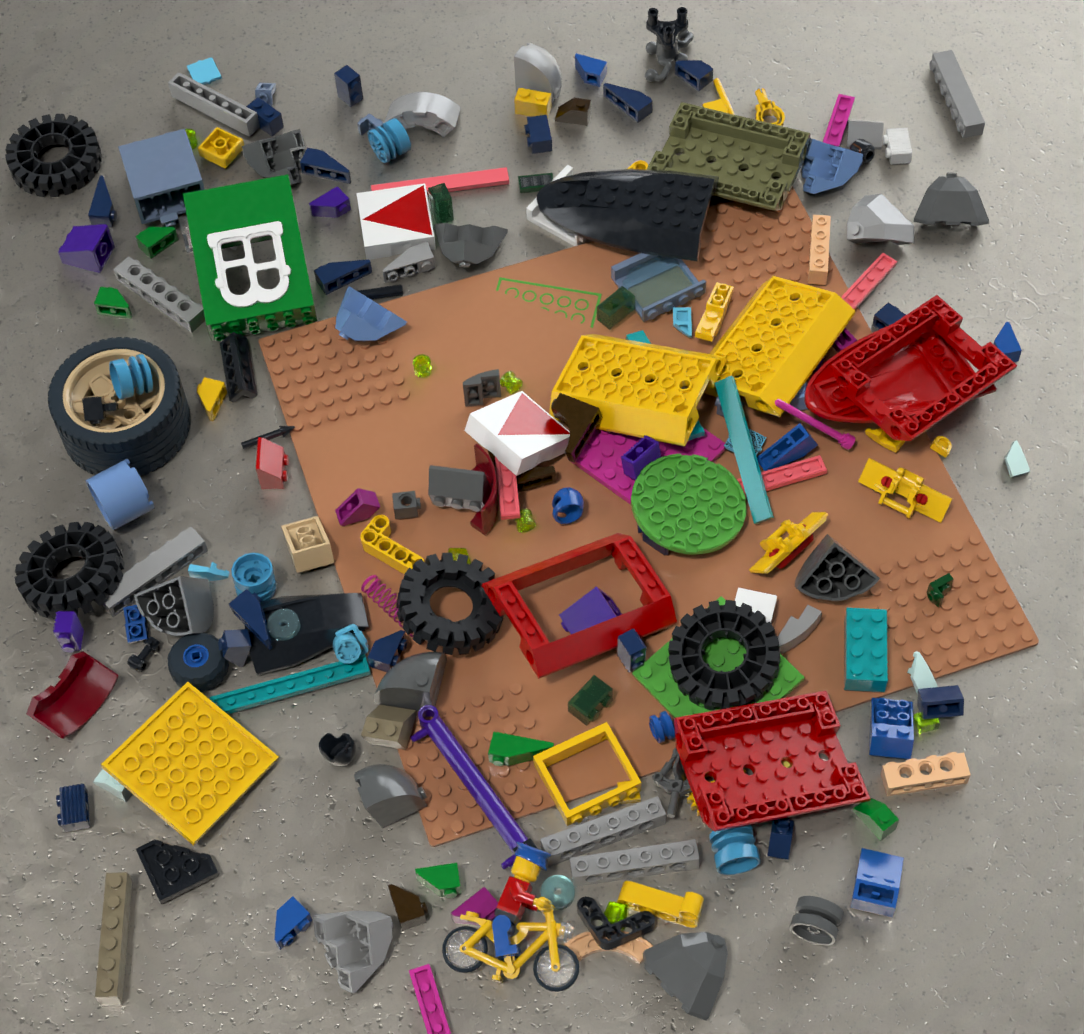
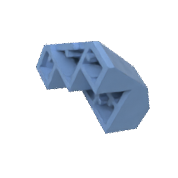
M810 138L804 165L802 166V177L806 180L803 185V191L815 194L844 185L862 165L863 154Z
M348 286L336 316L335 329L339 330V335L346 340L351 338L355 341H375L406 325L407 321Z

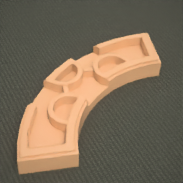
M588 931L573 937L564 944V946L575 953L579 962L591 954L612 951L625 954L641 964L644 961L643 952L653 947L650 942L640 936L616 948L604 950L598 946Z

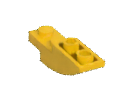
M716 283L706 304V310L695 331L696 338L712 342L714 337L717 336L734 290L733 286Z

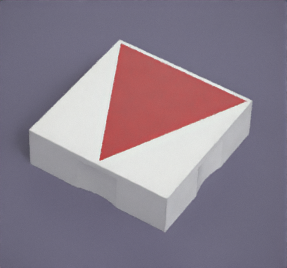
M425 183L356 193L366 260L402 254L411 246L428 242L431 251L436 250Z
M523 391L470 413L464 430L481 446L492 452L516 476L534 468L541 462L564 454L570 437L568 429Z

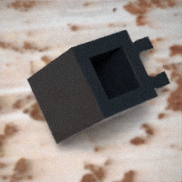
M104 396L82 398L85 421H90V424L102 423V420L107 418L106 411L119 410L118 402L105 403Z

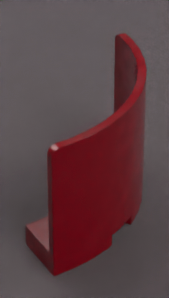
M475 444L476 466L472 470L485 473L492 492L481 511L476 512L470 524L486 536L497 517L499 506L497 479L491 458L481 446Z
M84 651L70 656L67 665L58 676L61 680L54 687L50 685L46 690L32 697L26 713L62 739L78 731L96 714L118 680V674Z

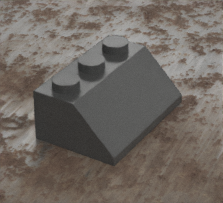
M430 465L428 495L434 505L438 507L450 506L455 509L465 508L476 512L481 511L492 492L484 472Z

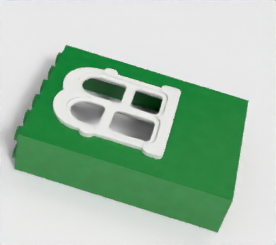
M288 174L183 193L205 322L211 341H223L232 332L242 336L248 334L256 335L263 331H276L284 327L293 328L296 325H308L317 321ZM273 240L276 260L260 264L254 263L251 243ZM240 245L244 246L245 257L243 259L227 262L223 260L221 249ZM247 266L250 288L245 294L235 295L229 291L225 272L229 268ZM277 268L280 275L279 284L273 289L262 288L257 281V272Z

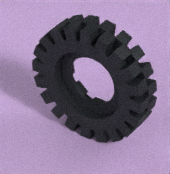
M442 553L441 560H439L437 555L433 554L427 556L426 562L420 559L414 563L413 569L409 568L406 571L400 584L396 608H398L397 616L399 622H403L402 628L407 635L414 632L412 640L419 645L425 640L428 641L426 649L436 652L438 646H443V652L447 655H453L454 648L458 649L459 655L469 654L471 647L475 652L484 648L485 642L489 644L495 638L502 625L504 615L500 616L482 588V583L494 579L495 572L489 567L482 571L483 563L474 559L471 564H467L468 556L459 554L457 561H454L452 553ZM444 587L458 588L470 597L473 604L472 612L467 618L456 622L438 617L430 606L432 594Z

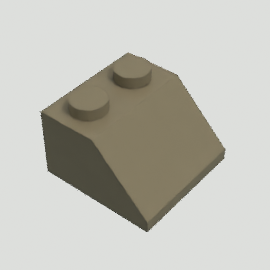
M378 705L366 717L361 736L369 744L406 750L417 711Z

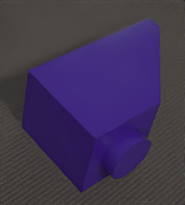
M338 186L309 203L313 217L338 218L351 210L349 198Z

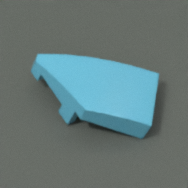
M673 307V326L689 338H692L691 307Z
M214 562L211 563L210 568L190 564L188 568L190 577L208 579L209 581L227 579L230 574L227 570L217 569V564Z

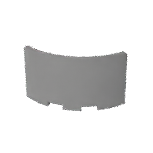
M415 92L394 100L390 105L385 122L396 118L405 129L420 125L445 137L455 128L461 108L452 100L439 94Z

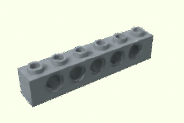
M128 256L114 268L116 278L120 283L191 333L205 321L203 306L200 303L197 304L192 301L187 294H182L177 287L169 285L164 278L156 276L151 269H146L138 260Z
M657 796L541 838V850L551 854V857L546 860L548 867L572 857L583 855L665 825L666 813Z
M696 839L572 857L570 858V870L573 887L699 869L700 859Z

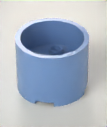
M128 459L86 480L94 501L113 531L155 509L152 500L148 501L149 494L136 469L134 467L130 468V461Z

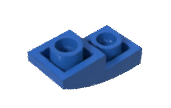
M137 605L123 607L128 644L148 640L146 617L142 616Z

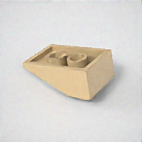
M318 516L281 526L297 573L307 572L310 569L325 567L334 563L330 542Z

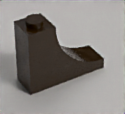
M560 393L557 399L553 400L551 409L554 417L561 420L569 428L570 437L565 453L568 460L575 463L603 417L598 407Z
M488 450V455L496 471L495 455ZM554 466L534 467L517 475L518 492L556 482Z

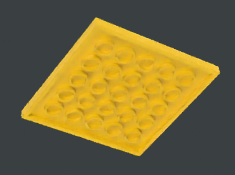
M187 682L101 764V768L194 846L278 761L279 756L192 684Z

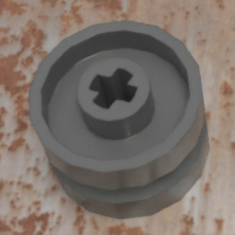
M799 897L795 908L796 914L793 915L790 924L791 932L797 937L814 944H835L839 931L837 927L841 924L844 914L843 910L835 903L820 897Z

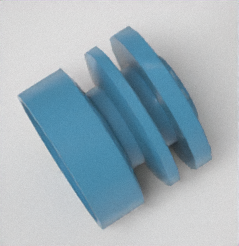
M396 118L383 123V128L377 126L375 129L368 131L369 143L376 156L383 163L389 162L390 159H395L396 154L402 155L411 150L409 136L403 125Z
M143 354L136 355V359L134 356H130L128 365L123 358L110 361L109 371L112 385L120 400L133 397L134 389L139 395H142L144 391L145 393L153 391L151 369Z
M248 553L239 557L233 563L231 571L237 596L246 589L252 594L255 592L262 601L270 600L274 596L276 581L272 563L268 557L260 553Z
M751 825L716 832L712 831L710 833L709 840L712 844V851L716 853L714 861L718 873L723 875L740 874L750 871L760 864L758 848L753 845L755 837L753 836Z

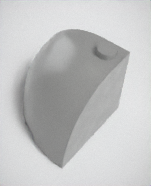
M527 43V46H522L514 56L516 92L518 88L551 93V102L553 103L555 98L559 97L562 87V76L557 61L547 50L531 43Z

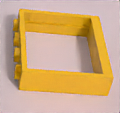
M607 722L533 756L534 766L567 826L575 822L579 824L584 818L590 815H598L602 812V809L609 806L614 807L621 800L628 797L633 798L634 794L641 791V781ZM607 739L631 781L569 810L546 767Z

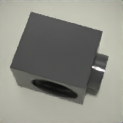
M415 491L392 493L395 519L418 517L417 509H421L420 498H416Z

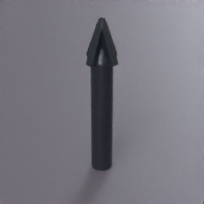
M279 426V429L241 442L243 449L255 446L258 443V437L271 440L283 435L284 438L295 426Z

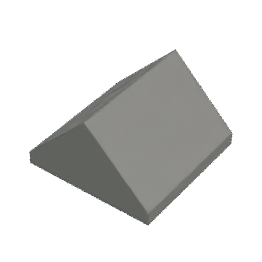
M848 120L847 147L850 148V145L857 139H864L871 143L874 149L881 150L884 123Z

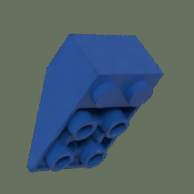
M872 697L869 755L911 759L914 743L913 702Z
M862 848L850 908L893 918L904 857Z

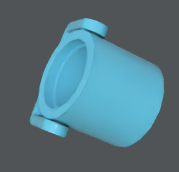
M351 624L335 633L333 649L336 658L340 662L353 663L360 655L368 652L367 639L363 632L358 629L357 625ZM353 630L355 635L348 631Z

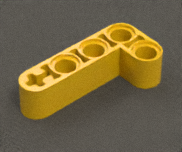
M385 515L375 516L361 533V543L365 552L403 574L409 568L413 569L414 563L422 559L424 561L421 556L388 538L391 534L389 519Z
M624 881L617 903L634 911H649L654 917L686 927L696 928L703 909L704 898L694 892H686L685 896L681 897L632 881Z

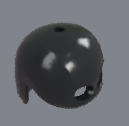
M327 733L319 742V751L330 764L347 766L354 758L356 745L355 741L347 733H343L338 738L331 733Z

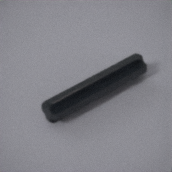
M399 284L358 290V292L369 299L403 295V286Z

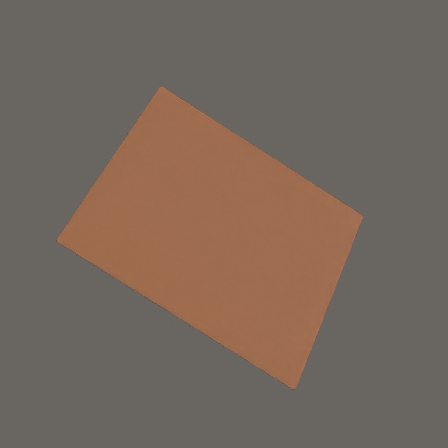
M793 186L781 210L773 211L734 200L708 208L700 238L701 249L698 260L682 259L699 282L702 280L706 281V293L701 297L688 301L686 304L677 306L691 307L692 338L687 337L673 326V309L658 315L654 319L643 322L612 280L611 266L640 253L591 241L380 303L379 305L407 321V323L375 341H355L351 338L346 340L339 335L340 331L335 329L336 316L259 339V345L287 426H295L290 432V436L317 515L330 542L334 565L344 593L362 594L369 629L363 631L369 646L368 652L365 654L367 662V657L376 640L400 630L405 631L399 626V622L394 621V617H389L388 613L383 611V608L378 607V603L373 602V598H369L367 593L361 591L363 582L369 576L376 575L378 579H381L380 585L386 584L385 590L390 588V595L396 593L398 597L400 584L404 578L403 573L363 550L360 538L361 533L377 515H385L389 519L391 534L388 538L421 556L425 562L427 556L436 554L438 559L441 560L442 553H452L454 561H457L459 554L468 556L467 564H471L474 559H477L483 563L482 571L488 567L495 572L494 579L616 533L631 536L671 595L677 619L675 625L641 638L647 649L645 660H648L672 639L673 630L676 626H681L680 620L687 613L692 616L694 614L693 609L701 604L704 609L708 608L709 602L716 601L720 596L725 600L735 601L738 588L777 596L771 623L775 629V636H779L791 616L799 619L806 606L810 605L822 612L819 624L801 643L781 654L805 677V680L785 698L827 691L835 713L872 700V697L881 698L914 687L910 677L911 674L907 672L912 667L915 658L913 654L916 651L921 653L934 679H938L1036 646L1039 643V639L938 453L930 448L932 442L926 431L912 441H905L897 453L866 435V429L875 430L880 428L875 422H838L819 417L809 409L800 410L841 434L849 433L853 435L855 442L847 450L841 447L835 438L792 414L784 411L779 417L750 408L745 397L739 395L741 402L745 403L743 411L748 428L767 437L761 447L762 451L758 452L756 457L801 423L818 445L804 457L787 464L820 455L826 466L827 474L766 491L774 518L759 524H754L748 500L745 497L746 517L738 535L723 548L706 554L692 555L668 550V555H663L644 542L642 533H638L637 522L633 516L631 505L570 462L566 453L535 466H554L556 482L518 492L520 518L501 520L499 503L496 520L486 536L470 524L476 511L465 508L455 509L450 506L438 507L432 503L428 495L430 465L472 470L476 466L474 445H481L464 431L470 413L521 391L549 413L552 390L581 335L597 334L626 339V335L643 330L651 344L709 354L760 286L773 276L835 292L841 297L848 290V287L830 254L826 285L808 284L812 221ZM675 267L630 288L629 292L640 307L644 308L692 284L680 268ZM501 277L602 294L593 328H591L590 326L596 308L598 296L501 280L499 290L497 291L496 288L498 285L499 278ZM718 282L733 286L734 290L718 334L711 342L696 338L695 331L706 310L709 297ZM508 288H516L519 291V296L515 298V296H517V291L515 289L508 290L507 294H505V291ZM525 291H534L537 295L536 299L532 302L525 301L522 298ZM527 292L524 295L526 300H532L535 297L532 292ZM545 293L552 294L554 301L548 305L542 304L540 296ZM544 295L541 300L544 303H550L552 297ZM561 296L569 297L571 299L570 306L560 307L557 304L558 298ZM561 298L559 300V304L562 306H567L570 302L568 298ZM578 299H585L588 301L589 306L586 310H578L575 308V302ZM581 300L577 302L576 306L579 309H584L587 303ZM857 307L856 313L845 328L858 341L872 332L860 309ZM558 310H563L567 313V318L564 312H555ZM575 313H581L584 315L585 321L581 324V322L583 321V317L581 315H574L572 320L571 316ZM832 346L826 354L824 363L838 353ZM499 369L501 397L484 398V405L465 407L463 382L477 374ZM811 373L809 378L806 380L807 384L809 383L810 379L815 373ZM703 393L696 407L699 415L698 421L704 429L726 443L729 438V432L724 416L717 414V406H715L717 397ZM558 421V422L561 423L566 429L569 430V428L566 426L565 423ZM481 446L488 454V449ZM726 449L714 463L721 464L736 479H739L741 475L735 454ZM868 458L895 471L902 467L924 478V485L953 498L942 522L940 523L914 510L911 518L908 519L905 514L885 504H878L881 493L858 482ZM759 464L760 471L763 472L764 470ZM565 487L576 489L581 493L584 500L581 517L568 524L556 522L552 515L554 509L552 499L554 495ZM357 488L376 493L380 508L370 518L340 526L335 510ZM415 491L416 498H420L421 509H417L418 517L395 519L392 493ZM894 493L887 496L908 508L911 506L907 502V498L900 494ZM558 512L559 517H566L565 513ZM812 512L828 513L826 521L813 532L814 540L785 567L781 569L775 567L768 574L751 573L749 571L766 553L760 546V542L774 533L784 520H790L794 524H799ZM785 532V533L781 536L783 540H784L786 537L788 538V536H789L788 532ZM827 534L850 551L880 578L866 592L841 601L816 599L802 593L795 587L796 577L804 562ZM612 555L518 591L550 643L571 635L570 632H566L562 627V619L559 614L596 586L613 599L622 614L643 606L640 602L641 588L627 568L619 570ZM950 573L954 579L951 590L943 595L942 605L937 607L934 602L932 603L928 599L927 590L929 583ZM376 578L371 579L366 584L364 590L368 589ZM384 585L378 589L375 596L383 590ZM440 588L430 598L432 611L438 617L449 619L452 622L467 618L473 609L470 597L458 588ZM375 590L370 592L369 596L373 597ZM390 590L385 592L380 600L384 599L388 595ZM381 594L375 597L374 600L378 601ZM395 595L387 601L386 605L394 599ZM387 598L379 603L380 606H384V603L387 600ZM397 602L393 605L391 610L397 606ZM392 603L389 606L385 607L386 611H389V608L392 605ZM847 607L887 610L888 682L885 692L844 690V618ZM396 608L394 611L390 612V615H391V616H394V614H395V612H396V610H397L398 608ZM505 614L499 632L496 633L495 638L489 644L485 642L484 648L475 652L471 647L469 654L459 655L458 649L454 648L453 655L446 654L447 663L435 707L441 719L514 820L556 807L538 774L533 760L511 766H496L489 762L488 751L494 731L552 742L556 746L607 722L639 779L660 772L665 763L669 762L673 749L676 748L675 738L669 740L665 737V742L659 744L653 737L649 726V716L656 715L659 718L660 712L666 711L671 717L673 724L674 718L633 677V672H627V669H625V666H623V663H621L617 656V648L538 679L519 648L521 637ZM405 632L408 645L406 650L401 652L400 661L415 654L434 652L426 649L428 641L425 640L419 645L412 640L413 637L410 634L407 635ZM438 646L436 652H443V646ZM369 667L377 688L387 672ZM417 711L407 749L397 748L405 772L415 780L419 788L423 787L427 795L425 799L427 807L419 810V814L430 846L437 847L493 828L494 826L430 736L427 735L416 742L411 740V736L422 729L418 718L419 711ZM426 717V718H425V720H431V719H433V717ZM607 739L546 767L565 803L616 787L617 782L631 781Z

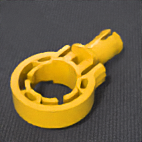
M761 88L762 93L760 89L756 90L755 95L759 104L755 107L757 112L755 120L764 122L763 117L775 116L777 121L771 124L783 126L785 120L783 110L776 106L774 101L771 103V100H768L764 88Z

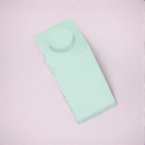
M104 769L101 770L93 781L95 785L125 802L132 796L129 790Z

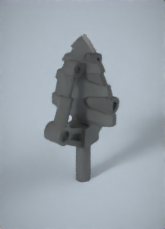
M676 748L673 749L669 762L665 763L660 772H656L652 776L655 784L671 795L667 810V817L669 818L675 817L679 797L692 792L689 782L686 780L687 777ZM675 760V763L673 765V773L675 776V780H669L665 776L671 769L672 763Z

